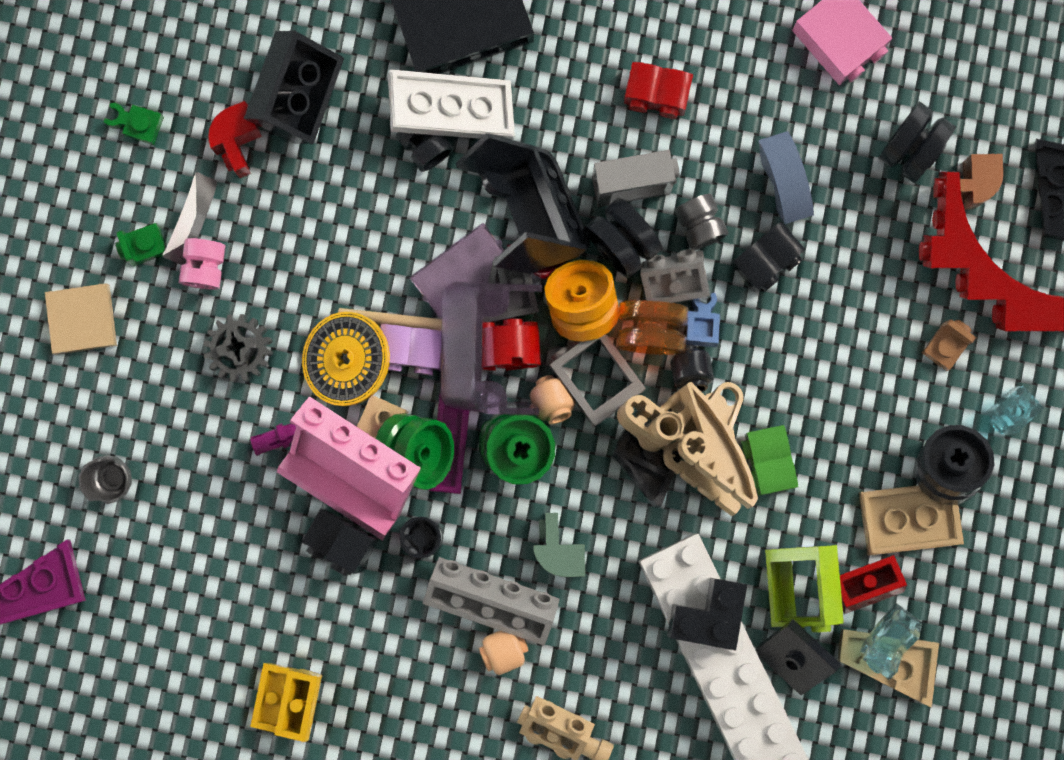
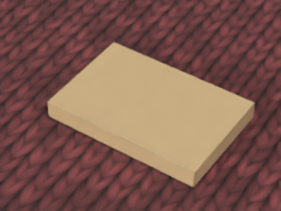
M919 485L859 492L867 555L964 544L959 506L945 505L932 500L920 489Z

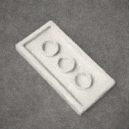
M400 70L389 71L388 88L391 132L481 139L486 133L511 140L515 137L511 81Z

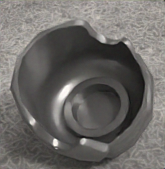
M104 455L95 458L83 466L78 476L79 488L86 499L89 501H101L106 504L122 499L126 496L132 485L131 470L123 460L115 456Z

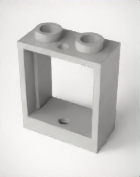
M670 150L594 163L592 181L597 207L608 206L618 197L626 202L670 195L673 186L677 183L676 178L679 177L677 159H671Z
M606 334L598 339L585 342L578 341L579 344L570 350L565 346L551 357L554 362L549 367L554 375L560 378L573 396L576 405L593 428L618 411L619 407L632 396L640 395L646 389ZM599 341L630 385L593 411L562 367Z

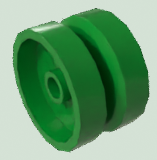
M504 410L493 415L484 424L479 436V452L483 462L501 480L511 484H529L540 479L550 469L555 458V441L551 430L535 416L522 410ZM520 442V446L516 450L515 444Z
M400 413L388 418L378 430L376 440L421 468L413 485L414 488L422 490L435 488L450 471L454 458V440L451 431L445 423L435 419L420 418L416 415Z

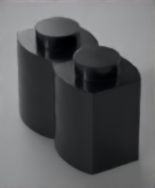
M780 221L736 258L731 265L754 292L760 288L766 292L779 281V278L776 276L777 273L783 268H786L789 272L803 261L800 254L806 249L783 222Z

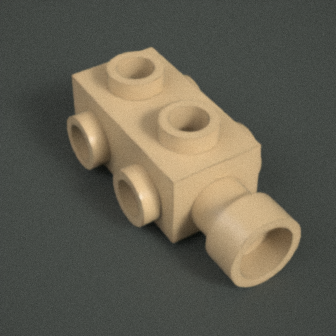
M536 696L531 707L524 706L517 721L518 724L522 725L519 733L524 735L531 744H543L553 749L556 755L563 759L572 758L578 760L582 754L592 760H608L614 744L604 739L598 741L590 737L595 725L594 723Z

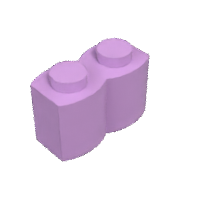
M389 324L380 325L387 339L390 351L388 371L401 372L402 366L413 367L414 373L421 375H433V370L441 371L445 339L443 331Z

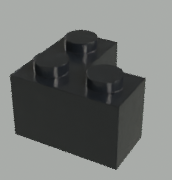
M320 508L302 543L309 546L306 552L321 560L326 556V559L332 562L330 568L347 576L352 573L362 572L379 539L335 514Z
M710 577L705 610L672 604L667 636L671 639L736 651L747 584Z

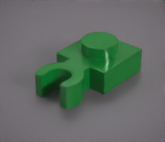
M117 103L109 104V107L113 111L118 112L119 115L115 120L104 118L103 122L113 129L124 127L122 132L124 136L155 145L164 119L161 113L133 104L128 113Z

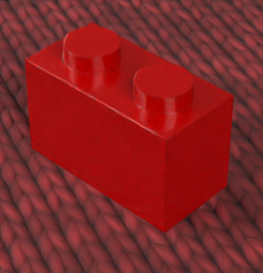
M894 555L840 575L843 613L845 615L905 592L907 583Z

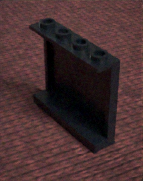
M391 0L415 72L441 74L534 42V31L522 0Z

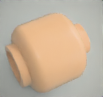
M552 375L544 376L536 381V386L530 392V400L540 420L548 421L549 424H558L572 416L571 411L575 408L576 402L560 378H554Z
M497 631L484 637L482 641L483 646L479 648L487 671L493 670L497 675H502L521 667L525 662L523 653L529 651L525 639L503 631Z

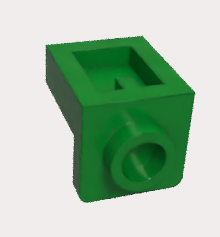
M157 223L129 233L123 230L116 232L119 240L115 242L118 255L121 260L125 259L133 266L163 256L166 249L162 232Z

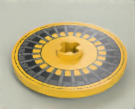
M354 312L335 313L320 321L309 334L302 354L304 377L312 392L321 400L338 406L357 405L369 399L371 395H374L386 378L390 362L388 342L381 328L370 318ZM343 353L347 354L348 359H350L349 364H344V360L341 359Z

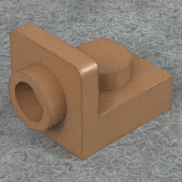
M950 319L940 326L921 353L945 371H949L966 347L972 344L976 337L970 333L971 328L960 320L953 321Z

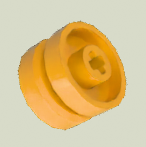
M577 260L560 266L548 277L544 288L553 327L561 336L572 341H590L609 333L617 324L620 311L612 273L604 265L590 260Z

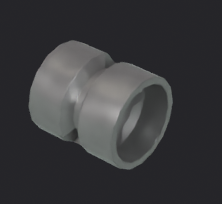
M710 193L691 199L674 210L680 225L689 227L686 232V239L693 250L711 245L729 234L724 221L720 217H714L718 207Z

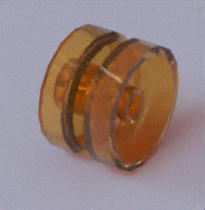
M631 300L619 303L618 320L632 327H625L617 331L616 348L627 352L652 355L686 353L687 337L674 329H681L688 325V307L675 303Z

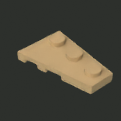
M841 629L837 661L932 708L939 643Z

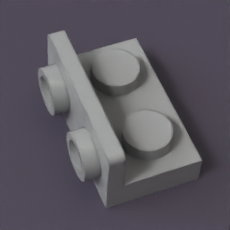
M687 249L669 257L655 255L652 259H646L641 264L640 273L648 307L710 296L703 251Z

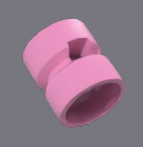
M185 239L182 257L186 259V263L181 265L178 283L200 289H220L222 272L218 269V265L224 262L226 246L222 243L205 239Z

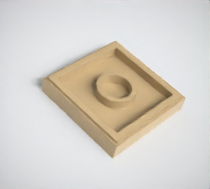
M109 284L45 292L52 354L58 355L117 346Z

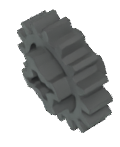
M240 314L238 321L232 315H227L226 324L217 320L216 325L219 329L216 332L208 330L207 333L212 336V340L203 342L204 346L210 348V352L204 354V358L214 361L209 366L210 370L216 371L220 369L218 377L225 379L230 374V381L233 383H237L239 376L245 382H250V373L258 377L261 376L258 368L260 366L269 367L268 362L264 359L265 356L273 355V352L266 348L267 345L273 343V340L270 337H263L268 331L267 328L261 326L256 329L258 320L252 318L247 323V317L244 314ZM240 328L251 331L256 337H243ZM227 334V337L223 344L219 345L223 336ZM237 340L245 346V348L240 349V355L232 351L237 348ZM254 352H258L255 360L250 364V359ZM232 359L237 369L227 367L221 360Z

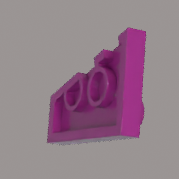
M70 539L65 540L55 549L32 562L33 564L0 584V625L86 601Z

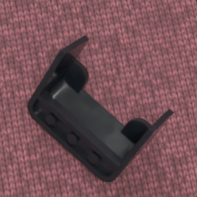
M486 133L455 163L458 169L480 174L483 187L489 194L506 199L520 237L492 261L494 267L532 274L579 257L589 249L590 240L558 162L549 151Z

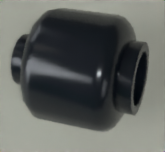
M687 345L680 348L679 353L674 355L670 361L673 381L679 389L692 382L703 392L708 389V385L714 379L709 353L698 349L695 345Z

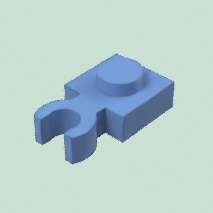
M711 293L710 302L707 304L700 302L699 298L692 299V306L697 312H688L686 345L717 347L719 342L720 314L711 313L717 302L716 293Z

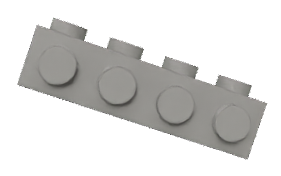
M439 557L422 604L545 646L560 599L546 592H539L522 586L517 582L507 581L490 575L485 571H478L461 565L456 561Z

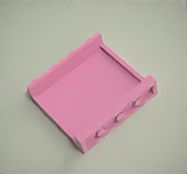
M308 397L290 421V423L296 426L290 451L278 466L277 473L383 541L399 518L421 468L313 398Z

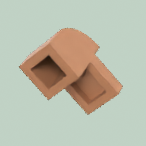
M971 154L963 161V179H960L961 198L962 201L964 198L965 210L979 207L997 193L1003 181V154Z

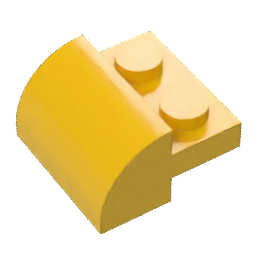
M263 663L250 727L273 732L276 736L301 742L309 741L322 675L305 669H294L272 663Z

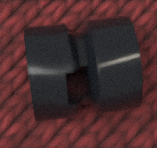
M396 133V137L404 149L412 151L411 158L421 172L428 171L440 164L454 149L445 136Z
M420 516L414 517L404 524L399 538L403 550L411 557L420 559L436 554L442 547L444 536L442 528L436 521Z

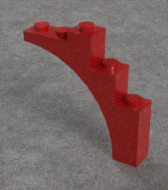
M939 172L933 186L934 196L938 197V205L932 217L933 228L937 229V235H924V242H920L919 259L923 261V266L929 268H960V273L956 275L955 280L956 291L960 292L959 297L967 300H997V305H993L992 321L996 323L997 329L1003 331H1064V296L1049 295L1033 290L1013 279L997 266L978 243L968 223L961 198L960 172Z

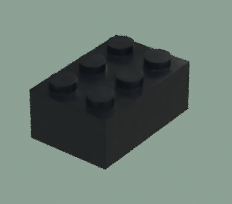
M295 30L275 31L244 119L294 144L313 145L344 57Z

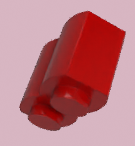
M632 62L624 104L629 105V109L636 112L644 113L648 109L659 111V115L665 118L676 119L678 116H684L693 74L677 69L662 68L648 63Z

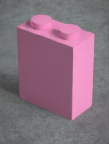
M822 0L798 19L792 29L793 33L839 86L847 79L850 82L856 80L865 71L863 66L870 60L875 64L888 53L886 47L892 40L889 33L860 0Z

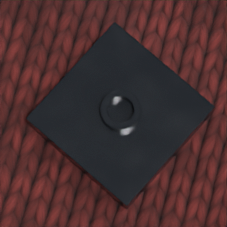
M793 619L760 643L755 649L757 655L800 695H803L837 672L841 666L839 661Z

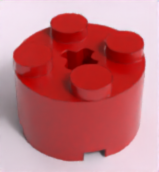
M506 319L503 320V325L496 326L493 322L477 323L476 349L478 370L496 371V366L498 369H506V371L541 366L538 322Z

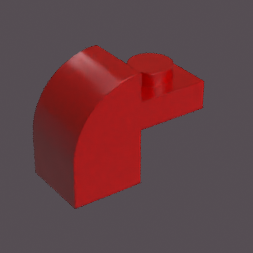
M246 101L221 111L212 121L208 134L210 148L216 155L222 154L227 170L229 172L234 170L239 178L251 174L240 146L262 137L258 125L244 119L248 108Z

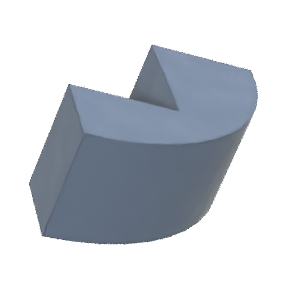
M787 131L759 140L761 165L774 185L776 210L784 224L813 216L814 209L809 183L799 152L790 133Z

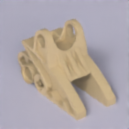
M689 382L671 395L667 402L660 407L643 395L632 396L619 407L617 411L618 422L623 428L638 438L639 444L643 449L652 452L663 449L665 465L673 470L675 474H680V477L692 487H697V490L709 500H714L715 504L730 516L737 514L741 504L749 509L757 502L758 496L754 479L744 454L735 439L733 430L743 402V393L736 384L731 382L722 383L713 393L704 395L692 382ZM723 389H729L735 394L736 401L734 405H727L726 399L720 395ZM633 408H636L638 410L636 414L637 418L632 415L634 411ZM648 418L652 420L648 424L644 425L648 421ZM672 451H678L685 461L681 460L676 463L673 460L675 455H672Z

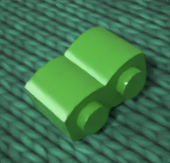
M781 425L746 433L745 440L741 441V449L745 459H750L752 465L751 474L758 496L797 488L798 480L785 426Z

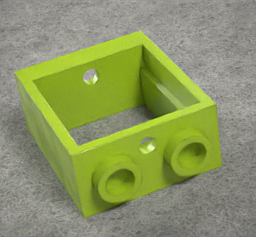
M837 545L765 550L771 627H783L793 619L803 629L805 626H811L812 632H830L831 625L844 624ZM815 560L820 616H796L792 561Z

